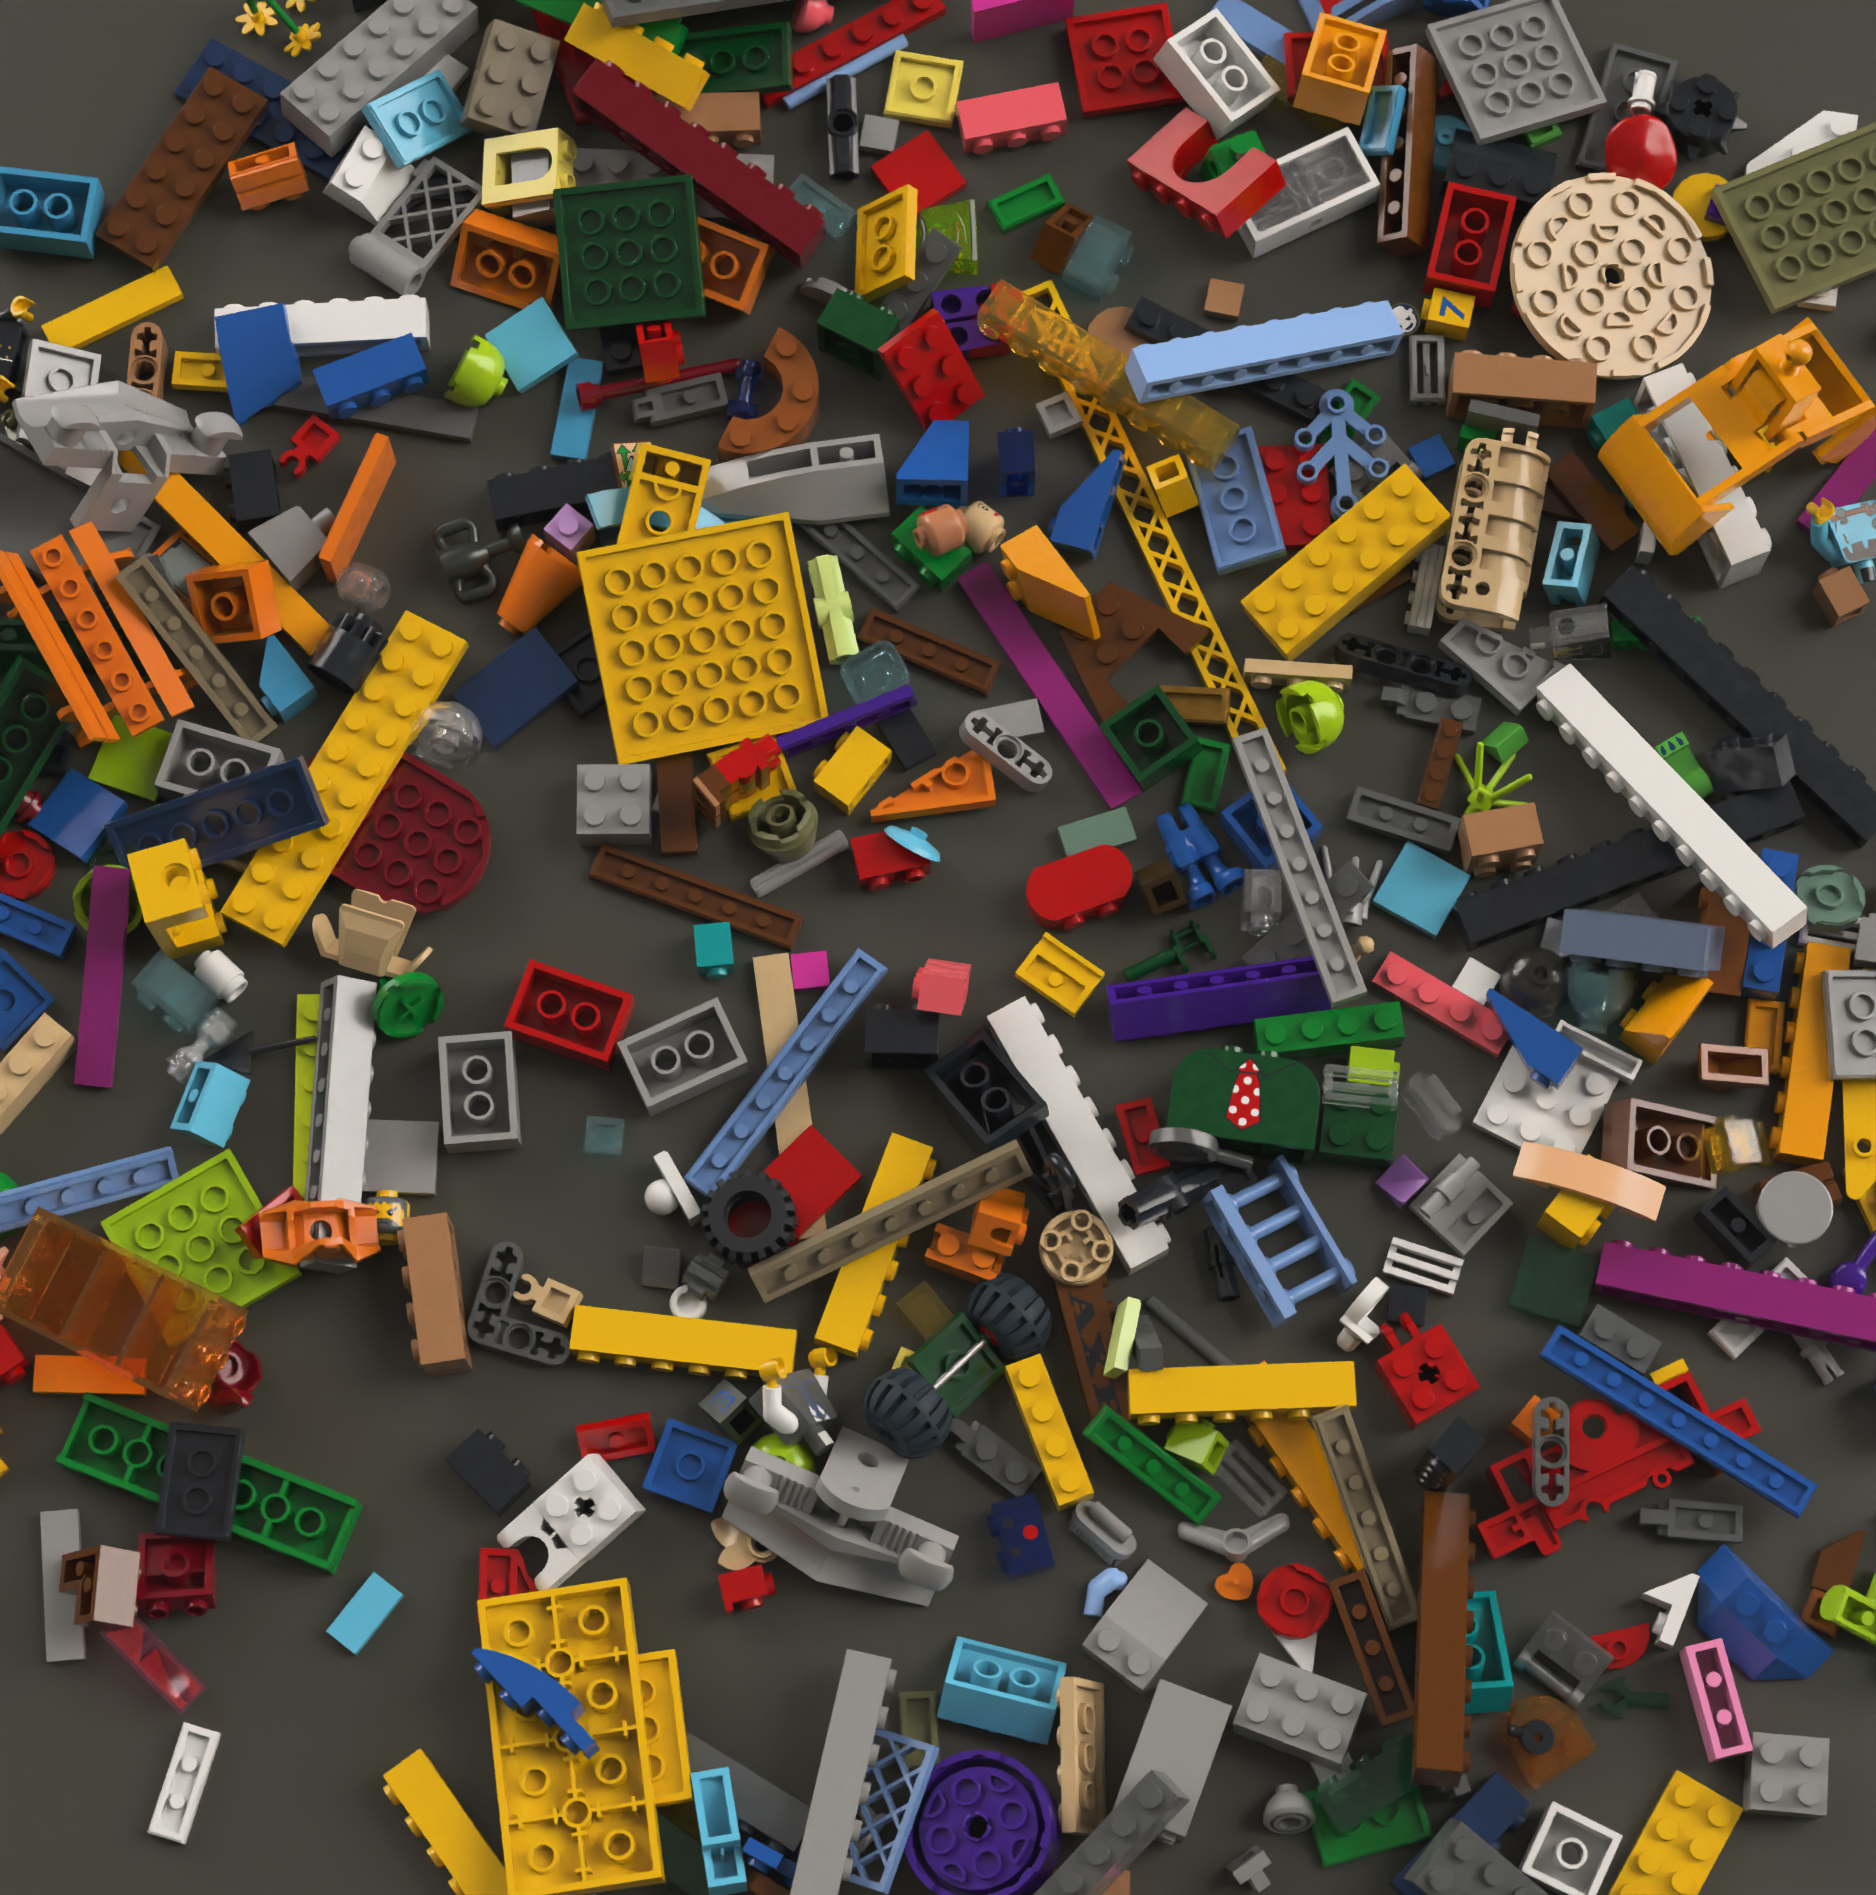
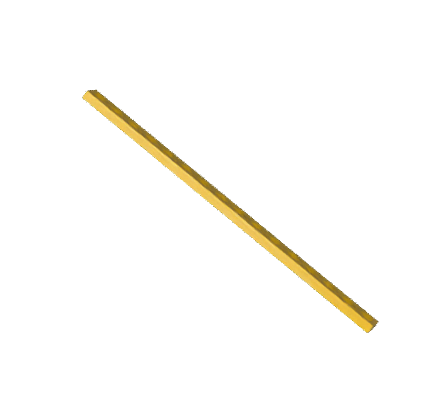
M1052 279L1022 291L1024 309L1064 392L1068 391L1082 419L1081 428L1098 464L1100 465L1106 459L1105 451L1108 444L1123 449L1126 462L1122 475L1137 479L1139 483L1135 494L1121 489L1118 485L1115 499L1168 610L1204 627L1213 637L1209 648L1199 644L1189 653L1204 686L1208 688H1216V686L1227 688L1231 692L1239 694L1242 698L1239 710L1229 707L1228 725L1224 726L1231 742L1234 737L1239 736L1237 729L1240 721L1254 725L1257 730L1265 728L1266 725ZM1048 293L1052 301L1049 312L1034 308L1031 300ZM1051 324L1066 330L1063 343L1048 337L1047 332ZM1065 354L1080 360L1081 364L1078 372L1063 368L1061 363ZM1079 384L1094 389L1095 395L1092 403L1077 398L1076 391ZM1094 414L1109 420L1110 424L1106 433L1091 427L1090 423ZM1137 505L1152 510L1154 515L1150 524L1135 519L1134 512ZM1152 535L1167 541L1168 547L1165 555L1150 550L1148 544ZM1166 566L1181 571L1183 577L1179 586L1164 580L1163 574ZM1181 597L1196 602L1198 608L1194 617L1179 611L1178 604ZM1211 659L1226 664L1227 672L1224 679L1209 674L1207 667ZM1274 744V747H1275V750H1276V752H1277V755H1278V758H1279V760H1280V763H1281V765H1282L1283 771H1284V773H1286V767H1285V765H1284V763H1283V761H1282V759H1281V757H1280V754H1279V752H1278V750H1277V748H1276V746H1275V744Z

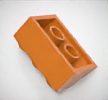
M476 208L462 223L450 286L520 309H524L543 296L551 309H553L562 287L557 235Z

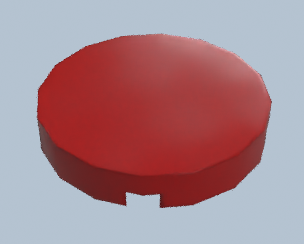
M19 830L11 833L8 831L1 835L0 893L19 901H28L40 896L50 887L56 875L57 860L52 847L41 835L30 830Z
M1299 1563L1283 1565L1270 1571L1261 1582L1256 1598L1258 1614L1265 1627L1276 1636L1289 1640L1306 1639L1317 1633L1329 1619L1333 1605L1330 1589L1325 1578L1312 1567Z

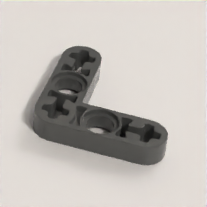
M510 1241L498 1243L490 1253L468 1320L467 1331L469 1337L475 1344L487 1349L552 1368L564 1366L572 1356L569 1349L570 1342L565 1335L507 1317L514 1298L512 1294L516 1291L525 1258L517 1244ZM508 1250H512V1255L517 1260L515 1264L509 1263L505 1272L507 1277H512L511 1282L500 1276H491L493 1271L500 1275L502 1262L498 1259V1256L506 1255ZM500 1284L506 1289V1297L501 1303L493 1304L487 1301L485 1295L491 1285ZM481 1306L493 1312H501L499 1317L492 1313L489 1324L494 1329V1332L492 1334L486 1333L484 1338H479V1332L475 1329L476 1324L483 1325L487 1315L485 1311H480ZM516 1330H525L530 1335V1342L523 1349H515L509 1343L511 1334ZM538 1334L543 1335L540 1340L542 1344L553 1346L555 1341H560L561 1349L565 1350L563 1355L557 1354L555 1359H550L549 1352L542 1348H538V1355L531 1353L536 1347Z

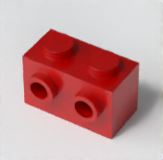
M670 320L643 324L636 323L645 383L666 384L674 378H680L678 365L685 364L679 329L672 330Z

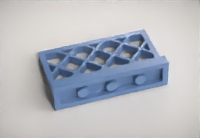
M876 1729L873 1744H876L878 1737L889 1741L894 1753L876 1762L875 1768H867L865 1778L875 1774L880 1790L868 1797L866 1806L859 1804L858 1811H862L868 1825L861 1829L859 1840L871 1833L877 1850L861 1859L855 1843L850 1842L849 1850L854 1859L851 1873L858 1870L860 1876L851 1874L849 1882L888 1895L940 1748L887 1730ZM897 1743L905 1745V1747L899 1749ZM916 1749L926 1752L921 1767L909 1772L903 1757ZM897 1761L903 1777L886 1785L881 1769ZM907 1784L911 1793L909 1801L904 1806L896 1809L890 1793ZM884 1797L890 1813L874 1822L867 1806ZM894 1821L898 1829L896 1838L884 1846L877 1830ZM881 1857L885 1869L880 1883L869 1880L864 1866Z

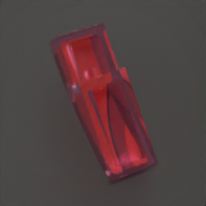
M136 1616L132 1628L115 1632L103 1630L100 1633L180 1715L208 1688L138 1616Z

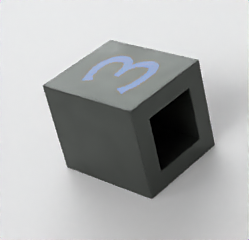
M725 1378L698 1404L711 1421L737 1445L764 1421L749 1403V1399Z

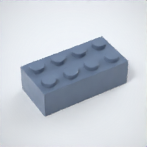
M1564 909L1559 953L1570 954V961L1601 963V959L1605 958L1606 966L1636 968L1637 963H1642L1641 970L1672 972L1674 967L1678 968L1677 975L1708 977L1709 971L1720 970L1725 927L1589 909Z

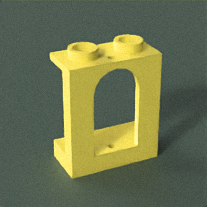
M559 127L484 139L481 205L495 215L507 216L511 215V205L554 199L553 189L576 187L573 175L574 159L577 156L575 140ZM535 149H547L551 153L552 164L546 175L536 180L512 183L511 153Z

